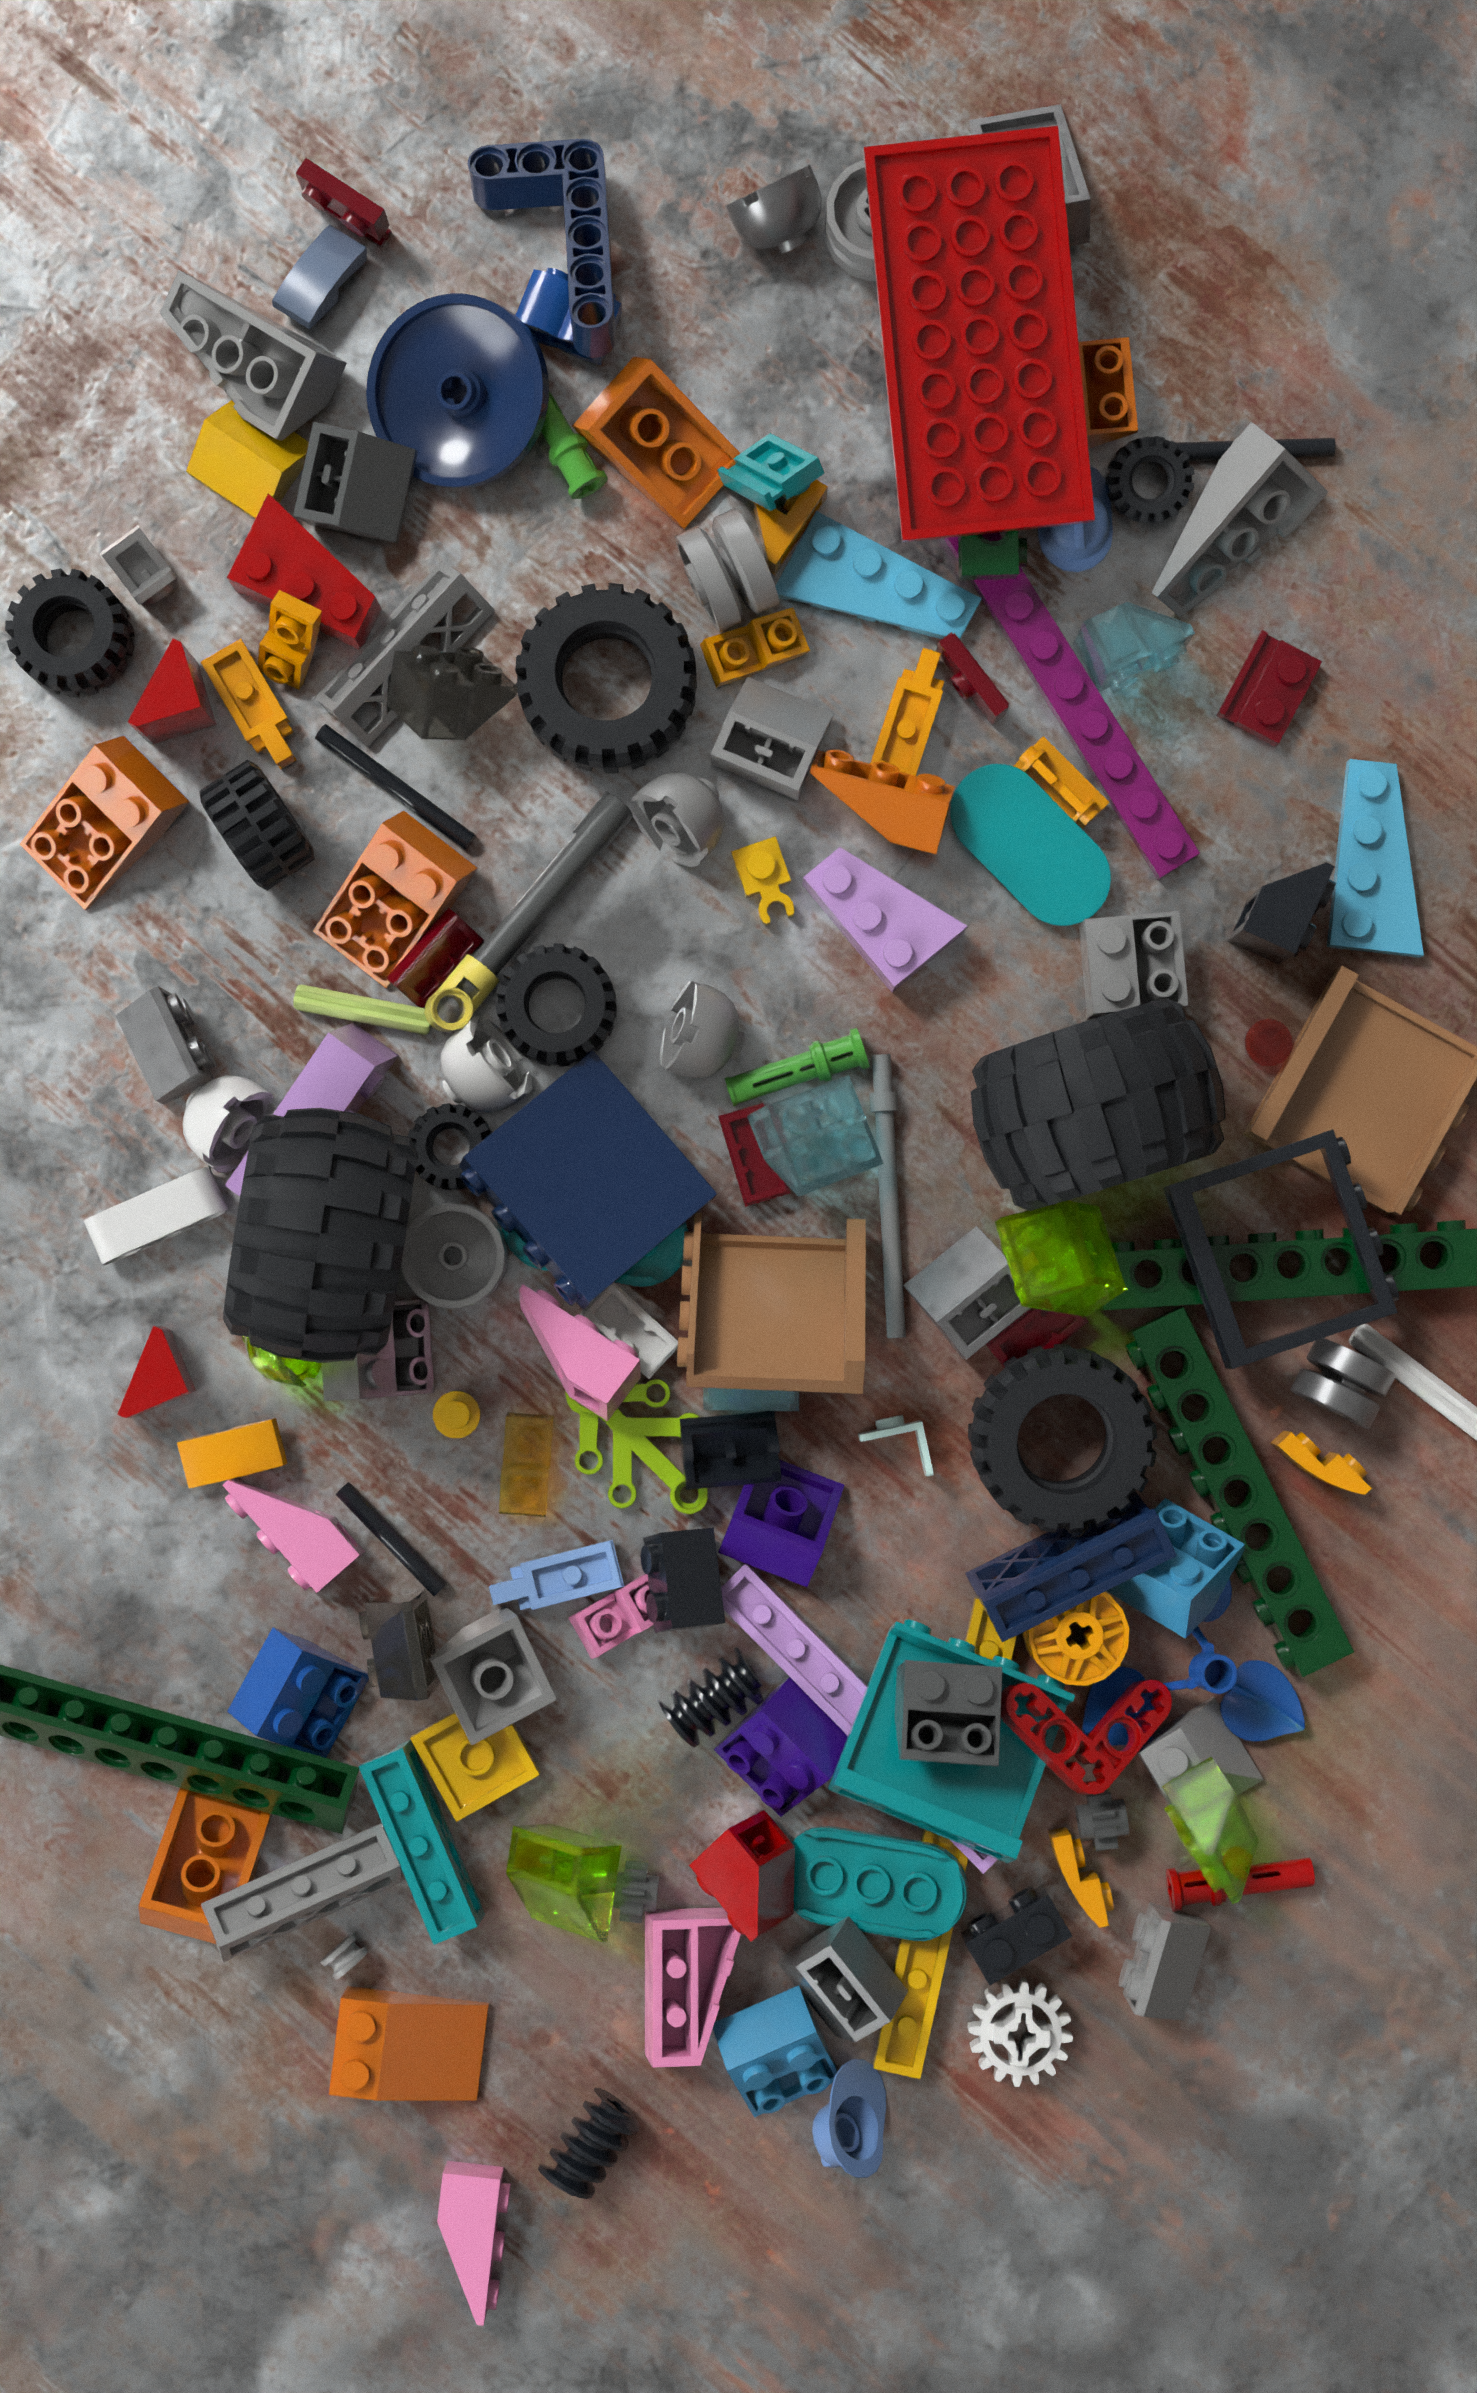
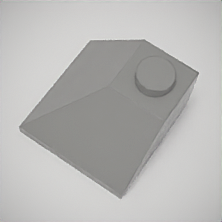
M506 1606L463 1627L429 1659L471 1745L557 1700L517 1615Z
M1211 1697L1156 1730L1137 1753L1181 1828H1184L1264 1780L1240 1739L1225 1726L1221 1717L1220 1706L1215 1697Z

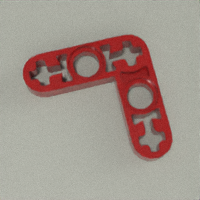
M1150 1679L1134 1682L1127 1687L1088 1736H1086L1038 1687L1033 1684L1020 1683L1010 1685L1001 1692L1000 1717L1070 1789L1078 1794L1096 1795L1103 1793L1111 1786L1166 1719L1172 1707V1697L1166 1685L1160 1681ZM1141 1693H1153L1154 1696L1150 1702L1154 1710H1144L1135 1719L1125 1714V1712L1127 1714L1137 1713L1144 1705L1145 1701L1140 1696ZM1027 1696L1029 1699L1025 1705L1027 1710L1034 1717L1044 1716L1045 1713L1047 1717L1037 1723L1028 1714L1017 1715L1015 1711L1018 1708V1703L1014 1698ZM1115 1723L1123 1725L1129 1736L1126 1747L1121 1751L1114 1749L1108 1739L1109 1730ZM1052 1725H1057L1065 1733L1066 1743L1063 1750L1059 1753H1053L1046 1746L1045 1734ZM1074 1756L1082 1764H1095L1096 1767L1092 1773L1096 1780L1084 1782L1082 1779L1086 1774L1085 1770L1077 1762H1067L1066 1765L1064 1762Z

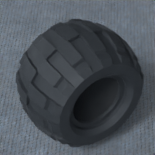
M1167 998L1094 1018L995 1051L981 1057L972 1070L977 1086L971 1091L973 1125L984 1160L1001 1189L1010 1190L1014 1205L1028 1211L1087 1195L1215 1153L1225 1140L1220 1126V1122L1226 1119L1224 1088L1212 1048L1195 1020L1186 1019L1182 1004Z
M327 1108L287 1110L284 1117L266 1114L254 1125L240 1194L223 1311V1321L231 1335L249 1337L250 1345L280 1357L317 1363L353 1361L357 1354L375 1356L387 1345L402 1263L417 1161V1149L410 1137L392 1134L391 1126L362 1114Z

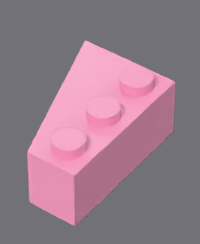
M723 1907L656 1909V1913L645 1912V2055L653 2068L701 2066L719 2011L721 1994L727 1976H730L734 1964L733 1957L741 1936L730 1924L727 1917L728 1913Z

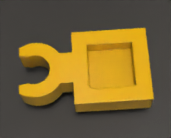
M776 836L731 851L746 898L760 894L761 901L758 914L763 925L768 926L771 924L767 909L774 903L781 904L785 908L788 918L793 917V902L786 894L781 893L779 889L780 886L791 883V879Z

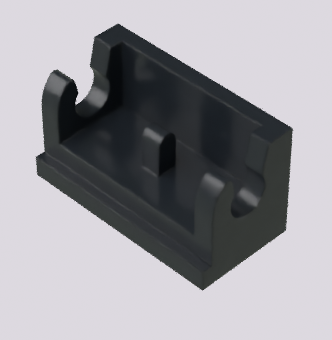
M774 1411L680 1419L681 1456L686 1490L781 1481V1468L778 1456L780 1446Z

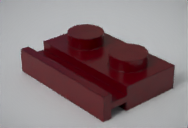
M305 158L295 173L302 189V197L318 210L326 211L340 220L345 227L356 235L365 237L382 248L392 234V231L388 229L390 225L385 209Z
M1262 630L1216 716L1235 723V726L1276 747L1280 743L1323 661L1283 640L1279 641L1269 636L1268 632Z

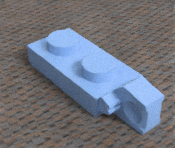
M612 1539L522 1562L520 1566L510 1568L511 1580L492 1584L489 1586L493 1605L517 1599L520 1610L527 1608L535 1610L624 1586Z

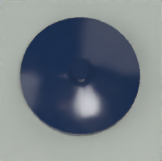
M450 293L425 299L407 309L397 317L383 334L374 351L368 370L367 408L376 437L418 451L413 477L430 484L448 488L477 487L495 481L510 472L527 456L534 446L543 428L548 410L549 377L542 350L529 328L505 307L488 299L470 294Z

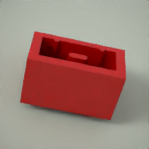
M765 1810L728 1828L689 1865L697 1875L696 1879L702 1890L716 1898L728 1913L727 1917L732 1927L740 1934L746 1935L750 1942L783 1923L794 1914L795 1846Z

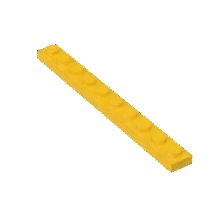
M974 1597L965 1641L976 1647L975 1654L992 1660L994 1656L1012 1660L1017 1636L1002 1642L981 1602L977 1597ZM924 1829L921 1841L939 1845L949 1851L959 1861L965 1872L968 1858L949 1839ZM953 1927L948 1932L927 1941H913L900 1938L893 1972L906 1987L908 1993L892 2021L880 2029L873 2069L921 2079Z

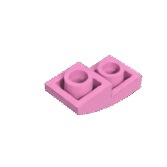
M648 1574L639 1576L623 1587L618 1588L568 1617L591 1659L599 1657L633 1635L643 1632L654 1625L650 1621L646 1610V1600L648 1594H650Z

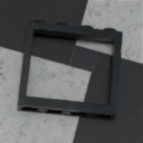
M1333 1129L1163 1187L1226 1369H1235L1398 1313L1394 1304L1395 1301L1399 1300L1396 1283L1390 1273L1384 1275L1378 1256L1383 1255L1381 1240L1375 1228L1368 1229L1362 1212L1367 1209L1364 1192L1358 1182L1352 1184L1346 1165L1351 1164L1348 1146L1343 1137L1336 1138ZM1320 1149L1374 1304L1245 1347L1192 1193Z

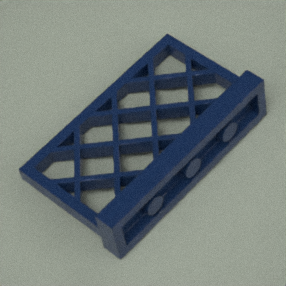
M1134 1491L1129 1498L1133 1504L1125 1511L1126 1514L1121 1515L1122 1513L1119 1509L1108 1515L1110 1522L1097 1528L1094 1523L1084 1525V1532L1070 1534L1065 1528H1057L1055 1533L1047 1532L966 1572L965 1575L989 1616L1001 1641L1004 1642L1176 1557L1175 1550L1154 1509L1150 1510L1137 1492Z

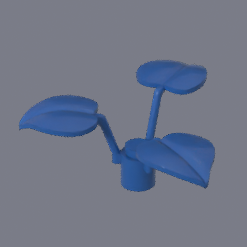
M1230 1578L1213 1610L1202 1622H1211L1218 1619L1228 1608L1232 1597ZM1198 1626L1191 1632L1202 1647V1652L1195 1655L1191 1660L1188 1670L1189 1678L1163 1683L1169 1691L1198 1687L1214 1694L1226 1693L1220 1703L1221 1717L1228 1730L1244 1740L1265 1741L1305 1729L1303 1711L1298 1696L1291 1683L1278 1668L1265 1661L1248 1660L1243 1662L1237 1669L1230 1658L1214 1653V1645L1208 1642ZM1119 1666L1106 1679L1091 1685L1087 1694L1082 1731L1086 1736H1088L1127 1687L1134 1682L1145 1680L1139 1671ZM1141 1693L1140 1696L1145 1701L1144 1705L1137 1713L1127 1714L1125 1712V1714L1135 1719L1144 1710H1154L1150 1702L1153 1693ZM1115 1723L1108 1733L1109 1743L1113 1746L1127 1745L1129 1736L1126 1728L1120 1723Z

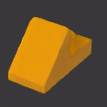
M817 479L811 483L805 492L787 499L783 507L788 512L787 515L776 508L769 511L754 502V511L765 561L770 573L775 576L804 534L815 512L820 510L827 499L828 486Z

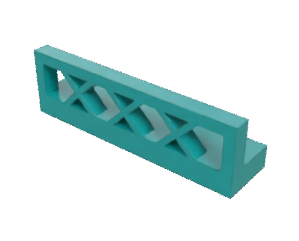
M408 1740L401 1743L392 1751L362 1763L359 1766L360 1772L433 1945L478 1927L485 1916V1912L412 1741Z

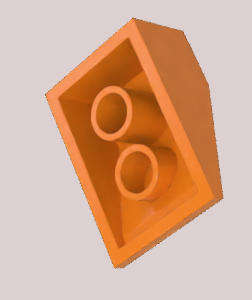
M634 356L572 425L606 462L682 529L687 527L723 486L717 469L722 466L730 469L736 464L733 458L740 454L651 359Z
M179 1787L138 1906L140 1923L216 1944L201 1903L254 1880L272 1814Z
M347 1986L340 1998L329 2095L374 2101H477L489 2003Z

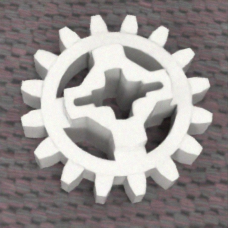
M1021 1977L1018 1989H1011L1009 1983L1004 1979L1001 1980V1993L996 1995L987 1988L984 1993L988 2004L983 2006L974 2003L972 2007L973 2012L980 2020L968 2022L967 2025L969 2033L979 2036L969 2043L972 2053L984 2052L978 2060L979 2066L982 2070H985L994 2065L993 2075L996 2081L1000 2082L1006 2073L1011 2074L1014 2087H1019L1022 2076L1029 2075L1032 2083L1037 2085L1039 2084V2071L1044 2069L1051 2076L1056 2074L1052 2063L1054 2058L1067 2060L1068 2055L1060 2045L1061 2043L1072 2042L1073 2036L1071 2031L1061 2027L1071 2022L1067 2011L1055 2012L1062 2004L1057 1994L1045 1999L1047 1991L1045 1984L1040 1982L1034 1991L1029 1990L1026 1978ZM1011 2003V2008L1002 2016H994L998 2010ZM1032 2004L1040 2007L1048 2015L1051 2024L1043 2020H1037L1032 2015ZM1022 2015L1028 2032L1023 2033L1022 2041H1019V2048L1017 2049L1012 2032L1017 2031ZM989 2040L993 2041L994 2044L1004 2045L1008 2050V2060L1002 2058L993 2050ZM1039 2048H1046L1039 2056L1029 2061V2057Z

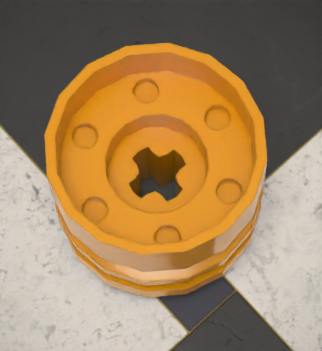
M1103 1592L1021 1633L1027 1652L1048 1676L1066 1685L1087 1686L1106 1679L1120 1666L1128 1650L1129 1626L1123 1609L1110 1594ZM1074 1622L1081 1627L1088 1626L1089 1628L1083 1633L1085 1641L1079 1645L1073 1639L1066 1641V1638L1071 1635L1069 1626Z

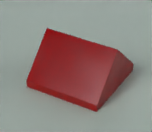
M172 638L128 720V723L146 741L152 744L217 725L199 664L182 642Z

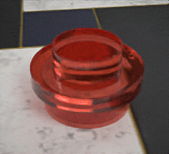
M1274 1019L1260 1020L1248 1029L1244 1040L1245 1050L1249 1058L1256 1064L1275 1066L1289 1056L1292 1049V1036L1289 1029L1280 1021Z

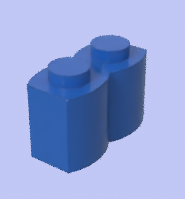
M547 268L546 271L534 269L516 316L529 328L538 343L558 348L581 360L602 365L605 356L590 358L581 355L575 349L570 319L568 274L555 268ZM613 293L616 330L622 314V303L615 300L616 295Z

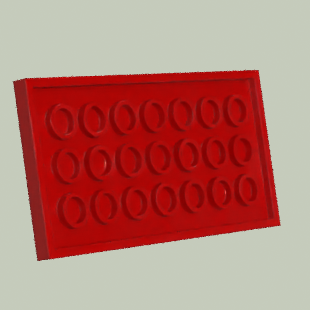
M1058 126L864 147L863 154L902 543L1094 522L1095 514Z

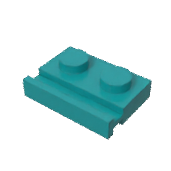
M769 433L733 458L736 464L730 469L723 466L717 469L724 486L769 511L776 508L774 501L782 496L789 499L792 496L799 495L805 492L813 481L825 474L818 457L772 433Z

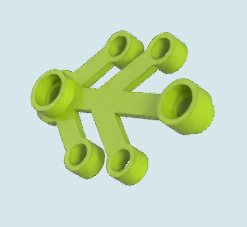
M653 1379L646 1384H635L623 1402L645 1401L648 1406L658 1408L664 1406L669 1401L671 1391L666 1382L660 1379ZM659 1384L665 1389V1398L661 1402L655 1403L648 1398L647 1390L651 1385ZM565 1391L569 1407L580 1415L579 1451L575 1455V1466L581 1473L591 1475L598 1472L604 1462L603 1454L597 1448L598 1419L600 1416L569 1397ZM617 1408L608 1421L600 1417L613 1430V1483L608 1490V1498L613 1506L627 1508L636 1499L637 1490L632 1483V1451L671 1489L670 1500L675 1509L684 1514H693L705 1506L708 1499L707 1488L697 1489L699 1496L692 1503L684 1502L681 1499L680 1490L686 1486L684 1475L646 1437H680V1419L698 1418L700 1416L689 1412L682 1414L679 1418L626 1417ZM592 1451L597 1455L598 1464L595 1468L586 1469L581 1465L580 1457L582 1453ZM626 1485L630 1488L631 1498L629 1501L621 1503L614 1498L613 1491L616 1486Z

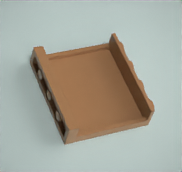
M1341 966L1334 970L1243 1135L1270 1150H1274L1333 1129L1336 1138L1343 1137L1348 1146L1351 1164L1346 1165L1352 1184L1356 1182L1360 1184L1367 1204L1391 1217L1399 1216L1404 1210L1410 1212L1418 1202L1423 1192V1187L1419 1186L1418 1183L1426 1169L1433 1171L1440 1162L1446 1150V1146L1441 1144L1449 1127L1455 1130L1468 1111L1469 1105L1464 1103V1100L1472 1086L1477 1088V1046L1356 980L1359 976L1357 973ZM1320 1149L1290 1159V1161L1332 1184Z
M695 1213L694 1232L684 1231L683 1260H692V1266H682L681 1295H690V1302L680 1301L679 1330L688 1331V1338L678 1337L677 1367H687L686 1387L863 1394L865 1372L866 1219L847 1218L845 1239L706 1234L701 1233L702 1213Z

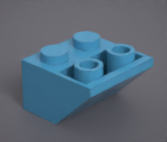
M1165 1498L1154 1510L1159 1515L1177 1556L1107 1590V1592L1186 1639L1213 1610L1244 1552L1245 1544Z
M799 1985L714 2023L713 2031L726 2070L754 2118L764 2113L776 2112L785 2104L807 2094H816L825 2090L833 2083L834 2077L838 2072L815 2015Z

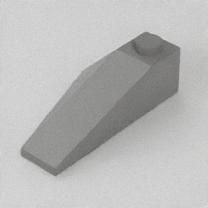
M178 270L160 310L161 316L191 353L196 354L209 370V377L216 386L223 388L235 403L233 407L244 420L277 440H284L328 405L347 364L308 339Z
M1251 422L1219 459L1152 594L1181 617L1225 583L1227 572L1243 560L1251 564L1262 555L1260 551L1261 546L1277 534L1285 538L1297 529L1328 491L1282 445Z

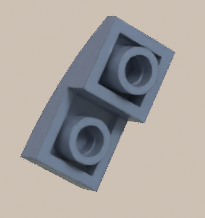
M329 224L290 270L272 299L273 307L308 329H311L339 301L338 288L367 261V247Z

